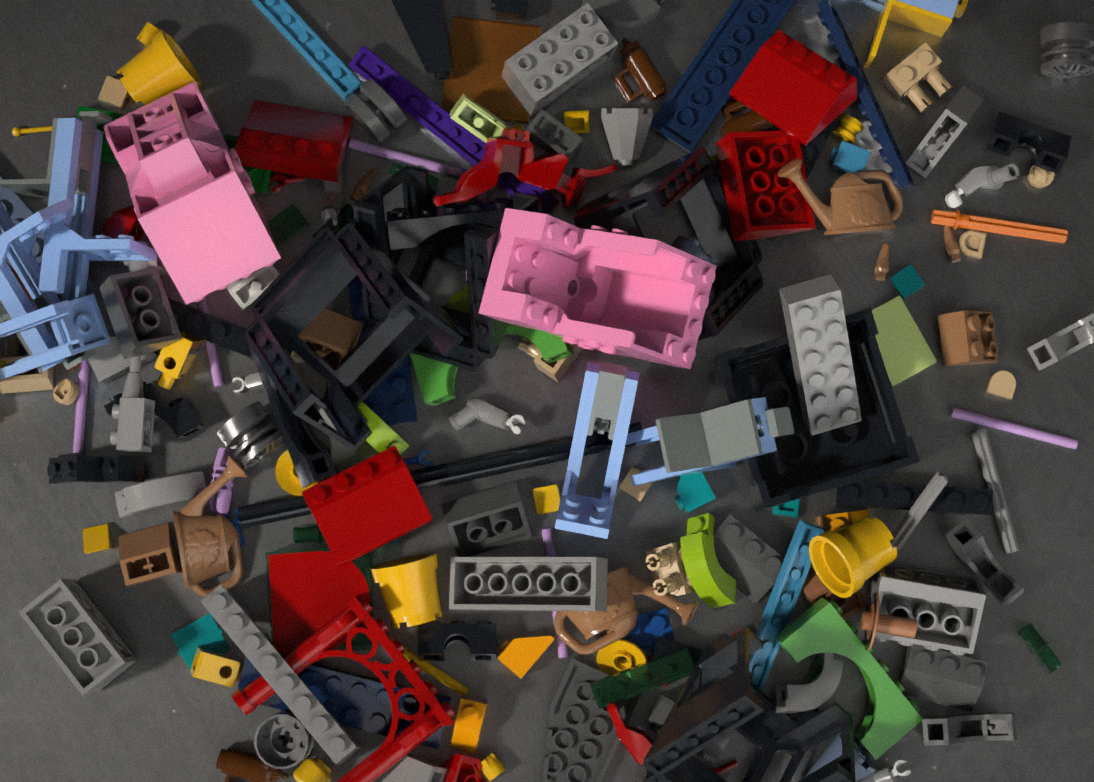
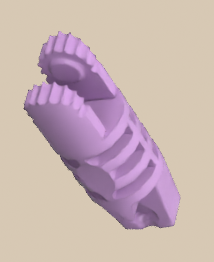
M219 447L213 466L214 473H212L213 480H211V483L226 469L228 456L234 457L235 449ZM235 478L229 480L208 500L209 512L227 514L231 504L233 493L231 489L234 486L233 480Z

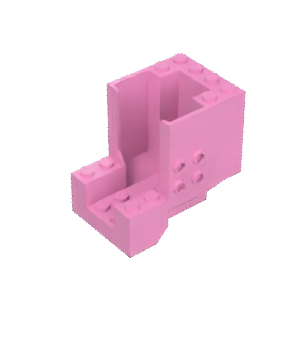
M196 81L103 125L106 139L126 175L137 219L186 305L202 300L207 294L215 290H223L231 282L245 279L262 267H270L281 258L267 220L253 195L256 191L247 171L243 168L236 150L228 148L219 123Z
M505 208L479 314L502 322L550 333L563 338V342L578 345L580 348L588 350L597 349L608 354L691 370L692 362L696 355L695 350L698 338L702 331L705 310L709 304L711 286L715 280L716 265L659 240L631 236L623 230L612 229L611 233L607 232V229L594 225H591V229H584L548 214Z

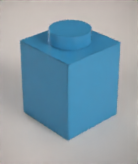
M842 141L839 147L834 146L828 159L832 161L830 169L843 175L848 172L863 171L870 151Z

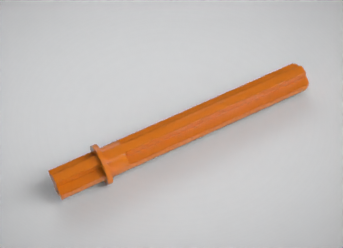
M933 208L931 213L932 224L952 226L954 230L958 227L1057 243H1065L1068 238V230L1066 228L961 213L958 209L954 212Z

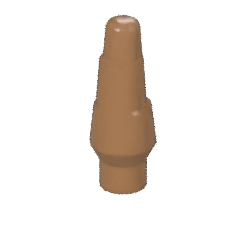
M371 168L354 187V192L350 198L355 202L366 196L370 188L369 186L377 174L375 168Z
M944 226L946 254L950 257L951 263L961 261L959 245L954 239L951 226Z
M887 243L883 244L875 266V279L878 281H885L886 274L889 272L888 258L890 245Z

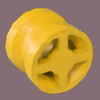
M842 114L839 119L840 123L834 127L832 134L837 139L853 145L856 141V134L861 132L864 126L854 117Z

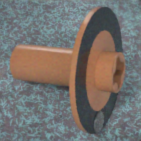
M873 593L868 612L863 611L861 618V630H865V650H871L876 632L915 638L917 620L879 614V594Z

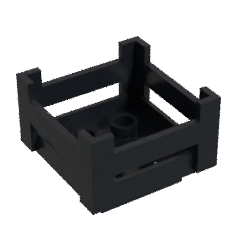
M871 308L845 316L862 419L860 422L811 435L802 418L790 347L740 361L788 346V335L750 347H740L717 354L710 365L717 388H722L727 405L747 399L766 397L768 410L789 407L794 434L774 437L777 451L744 459L752 483L749 490L756 512L920 462L912 436H907L875 337L879 332ZM862 345H865L896 441L895 443L892 442Z

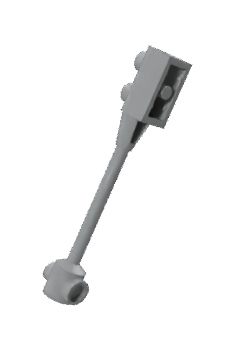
M148 244V247L154 249L153 245ZM158 254L157 261H123L125 266H129L130 272L151 268L161 269L163 267ZM141 356L131 358L130 373H128L119 404H114L112 407V416L114 419H118V430L113 429L111 431L110 442L112 445H116V450L152 452L155 401L144 398L142 374L140 373Z

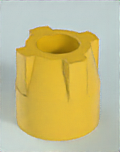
M147 22L136 39L148 46L151 43V38L160 30Z
M494 752L480 761L481 771L489 781L506 769Z

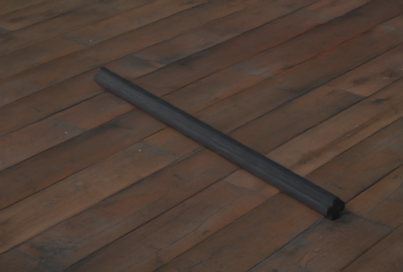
M641 422L629 424L628 433L642 430ZM595 431L591 436L587 435L583 456L611 451L613 440L608 439L609 433L599 434L597 433L598 431ZM573 436L411 470L409 472L418 490L423 491L569 459ZM633 443V444L625 445V447L634 446V445H636V444ZM294 495L238 507L240 524L243 529L312 514L303 495Z

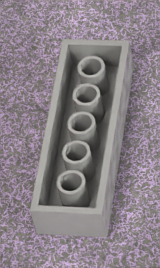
M829 274L779 289L802 418L811 435L862 421L841 289L836 281Z
M451 557L449 609L461 611L607 612L608 559L600 557Z

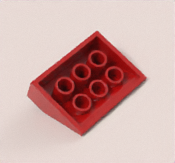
M778 30L760 47L729 93L731 97L806 146L857 99V78L781 30Z
M255 100L241 127L235 149L242 166L338 183L354 117Z
M784 131L729 132L716 143L734 241L757 240L816 228L813 209L796 184L788 178L778 177L777 175L779 170L788 162L801 158L802 165L800 170L803 179L807 183L801 146L798 140Z
M395 445L301 492L339 567L433 520Z

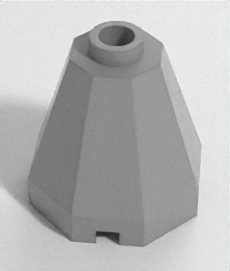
M601 108V121L613 160H619V165H634V160L640 159L652 122L653 109H646V114H643V108H612L610 113L607 114V108Z

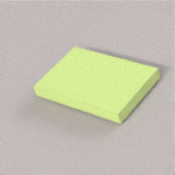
M900 295L872 310L879 332L875 337L891 387L937 363L935 356Z

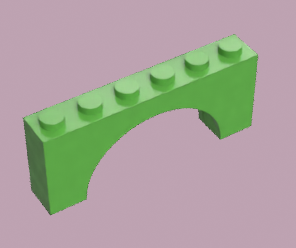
M509 323L504 334L528 338L539 349L543 360L549 363L574 355L570 343L563 342V338L541 330ZM410 353L424 402L435 406L455 399L454 385L458 367Z
M822 597L774 638L789 657L797 663L810 655L827 652L843 655L857 665L867 685L868 707L861 725L853 733V736L865 751L877 760L922 721V717L918 714L920 707L911 697L907 699L903 695L904 687L896 678L891 680L887 675L890 670L881 659L876 661L871 655L874 652L873 648L870 651L865 650L864 639L860 641L855 635L859 632L851 621L847 620L845 622L840 616L843 613L841 608L833 600L829 602Z

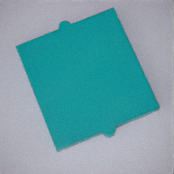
M210 613L170 634L179 650L178 655L183 657L189 671L198 647L220 654H225L231 650L222 634L224 632L223 629L219 628Z

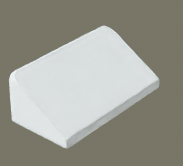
M273 265L262 267L245 279L231 282L226 288L242 310H244L279 276V273Z

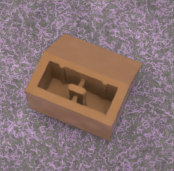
M325 307L300 333L299 337L331 367H336L357 345L364 322ZM294 352L293 357L303 360L296 352Z
M962 310L938 315L944 366H966L998 362V346L995 340V321L992 312Z
M170 523L119 536V561L126 586H134L182 573Z

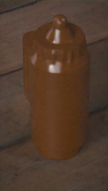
M623 38L624 46L620 50V54L623 57V63L626 68L613 76V80L627 103L633 102L642 95L648 98L650 102L659 99L667 93L665 81L645 48L638 41L630 42L627 38ZM629 72L640 89L636 93H633L623 77Z
M739 101L722 107L723 114L727 119L724 123L725 125L720 127L722 137L729 132L769 131L775 128V125L752 110L732 118L731 114L747 108Z
M230 747L228 750L221 749L216 763V769L221 770V773L227 774L225 782H231L232 776L253 782H277V780L288 778V775L283 773L281 769H274L264 764L258 755Z

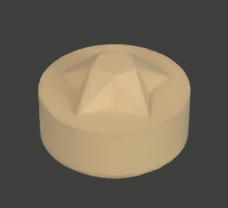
M1033 165L1027 172V179L1031 186L1041 189L1047 187L1053 181L1054 173Z
M68 378L61 379L54 387V399L63 405L72 404L78 397L79 386L75 381Z

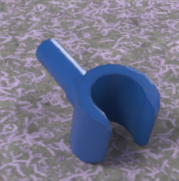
M424 450L418 456L406 458L403 461L406 465L419 464L422 467H426L432 462H422L421 455L430 454L431 452Z
M235 509L237 517L231 522L238 531L241 546L245 544L240 530V517L238 510ZM224 514V517L230 520L229 514Z

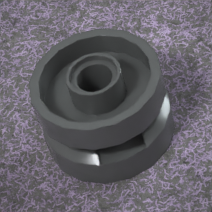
M368 78L360 86V92L365 101L359 95L351 94L343 101V104L356 121L381 144L390 136V130L387 125L399 128L407 118L393 98L375 81Z

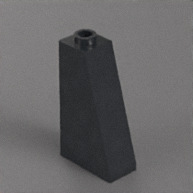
M391 0L430 79L440 82L456 75L444 1Z

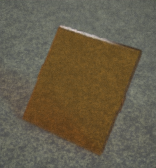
M453 16L450 43L456 75L450 76V79L445 81L442 107L450 113L457 101L465 93L473 99V102L476 101L503 121L528 123L530 114L501 75L505 61L539 37L540 26Z

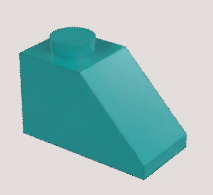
M702 472L679 476L675 489L677 496L674 497V500L680 511L685 509L686 513H689L716 499Z

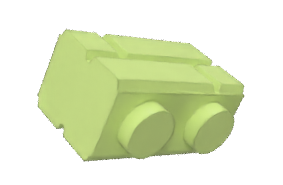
M463 93L449 113L451 119L485 143H487V138H499L502 130L507 127L503 120L476 101L473 102V99Z

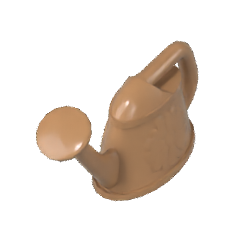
M801 158L788 162L777 174L778 177L788 178L796 184L826 228L824 235L897 228L894 221L902 212L903 200L898 187L894 186L889 173L886 171L848 172L840 176L832 188H830V205L823 204L803 179L800 170L802 165ZM882 180L885 183L893 201L891 211L882 190V183L869 184L865 181Z
M231 455L228 456L226 469L217 479L178 513L177 511H172L185 591L191 587L197 595L204 598L220 584L230 590L241 581L244 572L239 534L234 524L221 515L203 514L204 506L208 500L229 480L235 477H248L245 469ZM230 548L233 564L232 576L215 587H204L201 582L221 573L230 572L228 550Z
M626 566L607 574V612H557L554 619V628L558 637L573 651L588 655L626 637L632 631L639 614L634 601V596L646 595L674 609L680 615L683 626H687L699 606V601L684 603L668 594L658 596L654 593V590H657L656 587L653 588L651 584L629 573V567ZM568 617L585 636L586 641L605 632L610 633L589 644H582L565 629L564 620Z

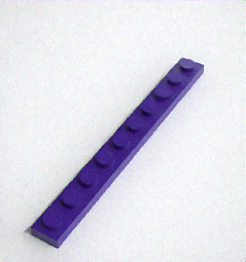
M363 45L348 66L366 80L371 78L393 98L398 106L473 166L482 161L486 148L484 141L451 119L447 110L367 46ZM503 172L498 176L497 185L512 197L515 192L535 197L539 196L543 214L550 215L560 203L547 190L520 182L510 172Z

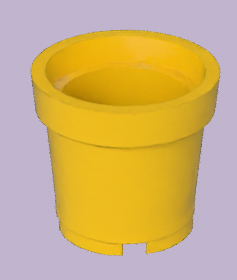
M164 29L151 38V43L117 70V74H123L120 81L136 103L142 101L144 105L194 81L197 82L198 86L202 84L197 71L186 54Z
M866 516L839 530L826 531L813 537L809 543V556L821 582L833 594L841 598H848L861 589L867 579L895 561L897 548L894 547L892 549L890 540L894 538L887 526L876 517L869 519V516Z
M435 552L407 556L370 568L374 582L379 583L392 628H400L399 623L406 622L407 627L436 620L435 616H443L435 571L438 568L437 554Z

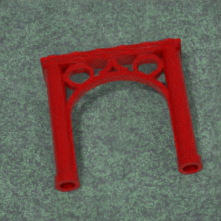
M354 596L351 599L352 602L344 610L283 658L298 675L309 665L326 657H346L365 665L380 679L388 693L392 708V722L388 736L377 750L337 781L373 782L442 726L445 727L448 724L451 726L454 723L452 716L455 715V712L446 700L441 703L435 696L438 690L430 680L424 682L419 675L422 670L413 659L408 661L402 654L406 649L397 638L393 641L387 634L390 629L381 618L376 620L370 613L373 607L366 598L362 597L359 599L358 596ZM363 621L367 628L356 626ZM356 633H365L371 640L373 647L370 653L362 655L353 652L351 640ZM347 634V650H327ZM379 642L393 662L384 664L376 659L373 663L368 658H372L376 654ZM400 669L414 688L403 687L395 694L393 689L397 687L395 675ZM381 670H390L388 678ZM260 675L243 690L238 689L231 697L241 711L248 716L256 710V707L272 696L275 691L264 677ZM411 693L419 701L420 708L417 713L409 715L399 710V697L402 694ZM425 702L431 708L426 713H424ZM399 717L408 721L415 720L411 725H409L406 729H404L401 733L394 737L397 731Z

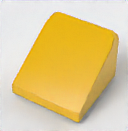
M557 484L532 489L537 515L558 511L560 495Z
M109 524L82 529L85 554L114 549Z

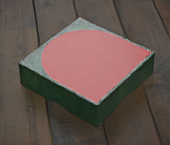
M329 548L265 552L271 644L281 656H286L344 610L352 602L351 599L354 596H358L359 599L362 597L366 598L373 607L370 613L377 620V613L373 602L374 579L370 569L373 567L372 551L341 567L338 566ZM363 621L356 626L367 628ZM356 633L352 637L353 651L372 649V642L365 633ZM347 634L327 650H347Z

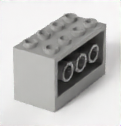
M586 3L507 59L501 77L530 116H532L611 60L618 42L589 3Z
M892 563L873 575L866 611L868 612L872 594L878 593L879 614L917 620L915 638L876 632L874 640L886 642L887 639L894 640L904 646H913V644L923 645L924 648L932 651H938L939 648L946 649L956 655L974 653L986 599V593L978 578Z
M75 579L58 580L18 612L82 696L99 692L138 661Z

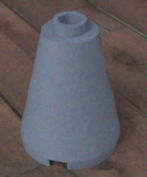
M841 731L832 740L805 777L842 755ZM854 739L855 779L857 782L873 774L877 768L870 766L873 760L861 744Z

